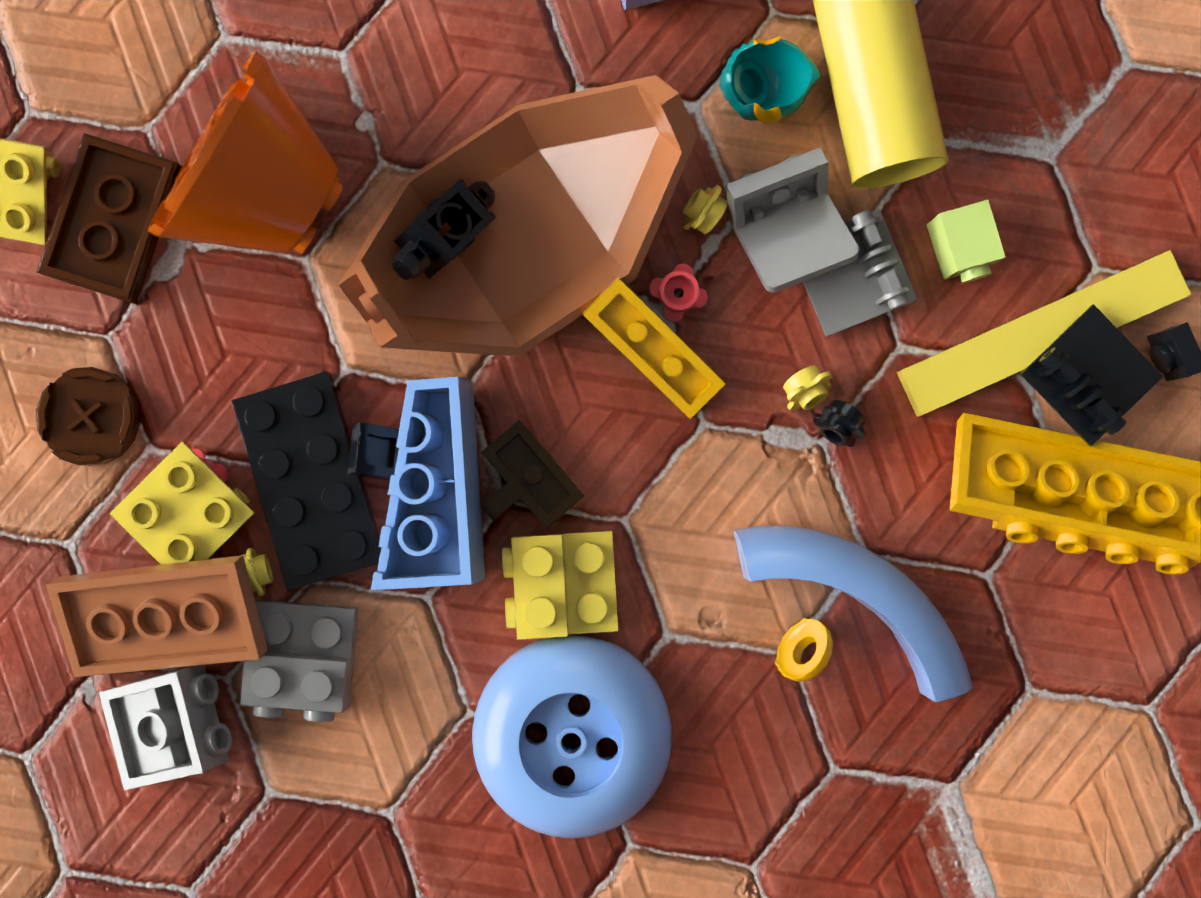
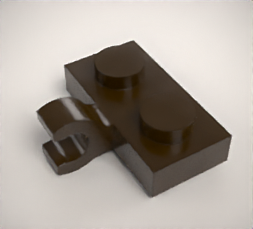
M520 420L481 452L506 481L503 487L480 505L494 522L521 499L547 529L584 497L583 493Z

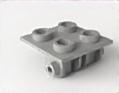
M871 209L853 216L852 221L845 223L859 246V255L856 261L803 282L825 337L918 300L880 209L871 212Z

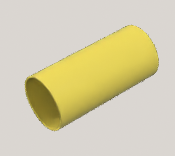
M813 0L852 186L855 188H876L901 183L927 175L945 166L949 159L914 0Z

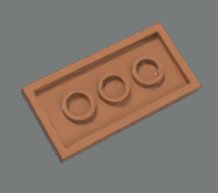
M243 555L59 576L46 584L74 677L258 660L268 651Z

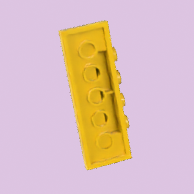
M963 413L957 420L950 511L993 520L992 528L1006 531V538L1012 542L1033 543L1038 538L1056 541V549L1064 553L1080 554L1088 551V548L1106 552V560L1112 563L1132 564L1139 559L1155 562V569L1164 574H1183L1201 563V462L1098 440L1092 446H1089L1079 436Z

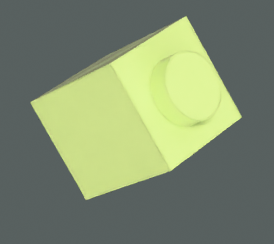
M989 200L939 213L927 224L943 280L960 276L962 283H968L992 274L990 267L1006 258Z

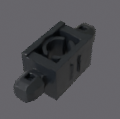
M460 179L442 197L436 198L417 215L415 221L394 240L401 249L394 256L392 267L402 279H414L421 272L430 279L451 260L465 251L475 241V237L496 218L492 212L488 211L494 203L495 191L487 182L476 181L469 187H466V183ZM447 223L451 229L442 237L438 230Z

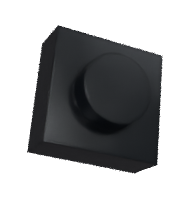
M1188 322L1147 336L1151 345L1150 357L1152 363L1160 373L1164 374L1166 381L1190 377L1201 372V351Z
M362 422L354 424L347 474L390 480L391 475L395 473L399 448L396 447L399 429Z

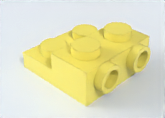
M612 531L516 536L511 538L512 547L502 548L504 578L514 579L515 597L505 599L507 629L516 628L517 640L568 637V634L618 631Z

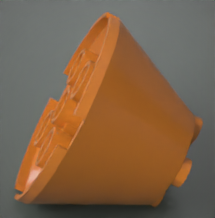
M254 51L243 67L246 70L243 77L248 80L244 82L239 78L236 83H232L174 179L175 184L155 213L147 230L151 234L162 238L288 253L293 249L302 254L315 235L317 228L312 226L320 208L329 211L340 196L344 185L339 183L340 177L337 176L339 169L337 164L267 59L257 51Z

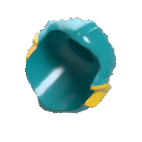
M781 37L770 40L754 38L748 45L743 43L740 49L736 48L732 56L728 59L726 67L722 70V75L719 77V85L725 100L743 119L749 121L759 120L763 124L778 122L781 118L789 116L801 107L811 88L820 78V72L813 61L797 45L781 39Z

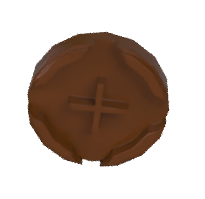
M94 367L72 368L62 373L63 376L59 377L54 383L50 382L42 391L36 408L37 431L42 441L47 442L49 448L53 450L51 452L59 459L82 466L106 464L122 456L135 441L141 423L140 405L131 386L117 374Z

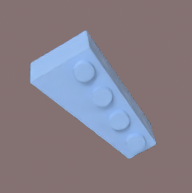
M461 377L409 380L407 382L396 445L399 451L395 473L391 475L388 495L391 496L386 524L382 526L378 546L381 547L378 569L373 574L371 590L472 585L486 580L473 381Z

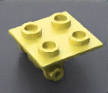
M0 138V237L46 245L47 180L50 177L57 178L59 176L61 163L58 158H53L52 154L46 151L44 146Z
M182 441L109 514L161 565L209 559L255 512L247 505L250 499L240 489L235 488L232 490Z

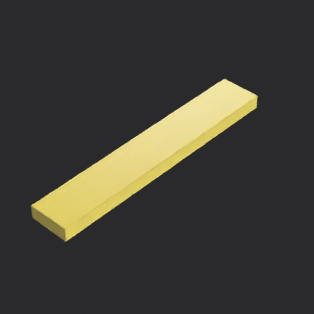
M1171 250L900 370L897 372V375L916 416H922L1025 370L1093 304L1118 328L1191 295V292Z

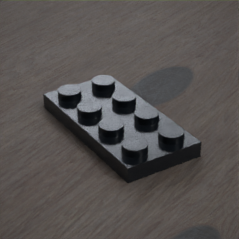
M326 371L232 400L287 591L378 564L381 547H378L380 536L362 476L347 474L351 438L332 374Z

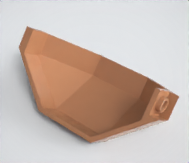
M657 75L518 104L403 180L338 285L366 321L379 347L520 357L583 315V312L617 277L626 285L634 281L640 272L698 137L680 94ZM460 179L466 183V187H469L476 181L487 182L495 191L494 203L488 211L492 212L496 218L475 237V241L465 251L451 260L430 279L423 272L414 279H402L392 267L393 258L401 249L394 240L415 221L417 215L436 198L442 197ZM445 223L438 230V233L443 237L451 227Z

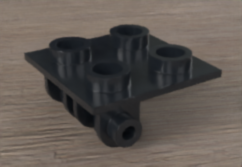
M1094 304L1021 373L1022 377L1089 446H1092L1106 432L1109 435H1113L1120 431L1127 423L1122 416L1163 378L1154 366Z

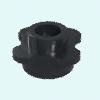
M832 401L829 406L824 407L822 410L823 414L817 413L813 417V422L820 428L821 434L836 445L853 447L856 439L863 440L867 434L863 428L866 423L864 415L856 407L844 401Z

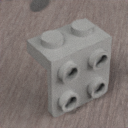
M821 148L802 155H793L782 163L756 173L745 174L736 181L726 184L729 222L764 288L768 292L776 293L850 264L858 258L859 246L828 195L829 162Z

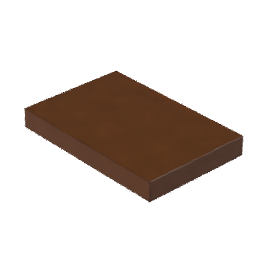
M84 133L36 273L137 305L159 237L147 230L161 202L166 199L175 184L174 179L182 166L175 161Z

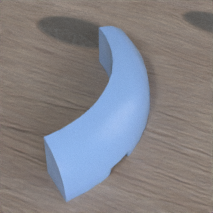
M756 526L733 530L743 578L752 582L766 579H798L834 587L874 612L889 627L909 660L922 695L934 702H940L963 695L973 688L961 650L938 609L905 573L883 557L862 545L837 535L813 529L791 526Z

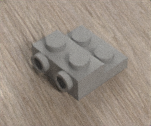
M271 600L255 601L268 651L258 660L244 661L240 705L254 706L253 715L258 717H283L285 709L304 710L303 719L308 721H333L335 713H343L350 707L359 607Z
M204 665L189 666L99 692L124 790L204 773L230 761L227 752L232 743L231 733L225 724L219 723L214 704L219 694L218 684L212 675L206 673Z

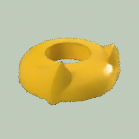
M802 618L800 622L792 626L783 636L777 651L775 665L781 674L796 682L808 681L819 675L828 665L832 656L833 640L831 632L822 622L814 619ZM816 642L814 656L807 663L801 664V657L805 648L811 643Z

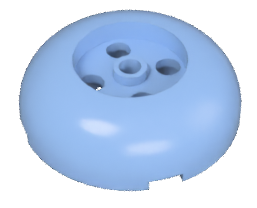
M568 634V637L544 638L533 642L515 652L499 666L491 676L478 701L472 728V745L476 767L488 793L506 814L523 826L538 833L560 838H583L615 829L635 816L649 802L661 784L667 770L672 746V728L668 706L662 690L650 671L635 656L609 641L579 634ZM582 694L589 699L590 709L586 714H573L569 710L568 702L572 696ZM533 722L542 723L547 729V737L540 743H534L533 740L526 737V727ZM568 733L577 734L581 739L580 746L578 748H574L571 744L564 746L562 743L563 736ZM611 738L617 743L618 750L613 757L605 756L603 758L597 754L595 748L600 739ZM559 766H568L574 771L575 779L569 785H560L553 779L554 770Z

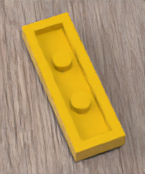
M619 277L583 312V315L689 419L725 385V382Z

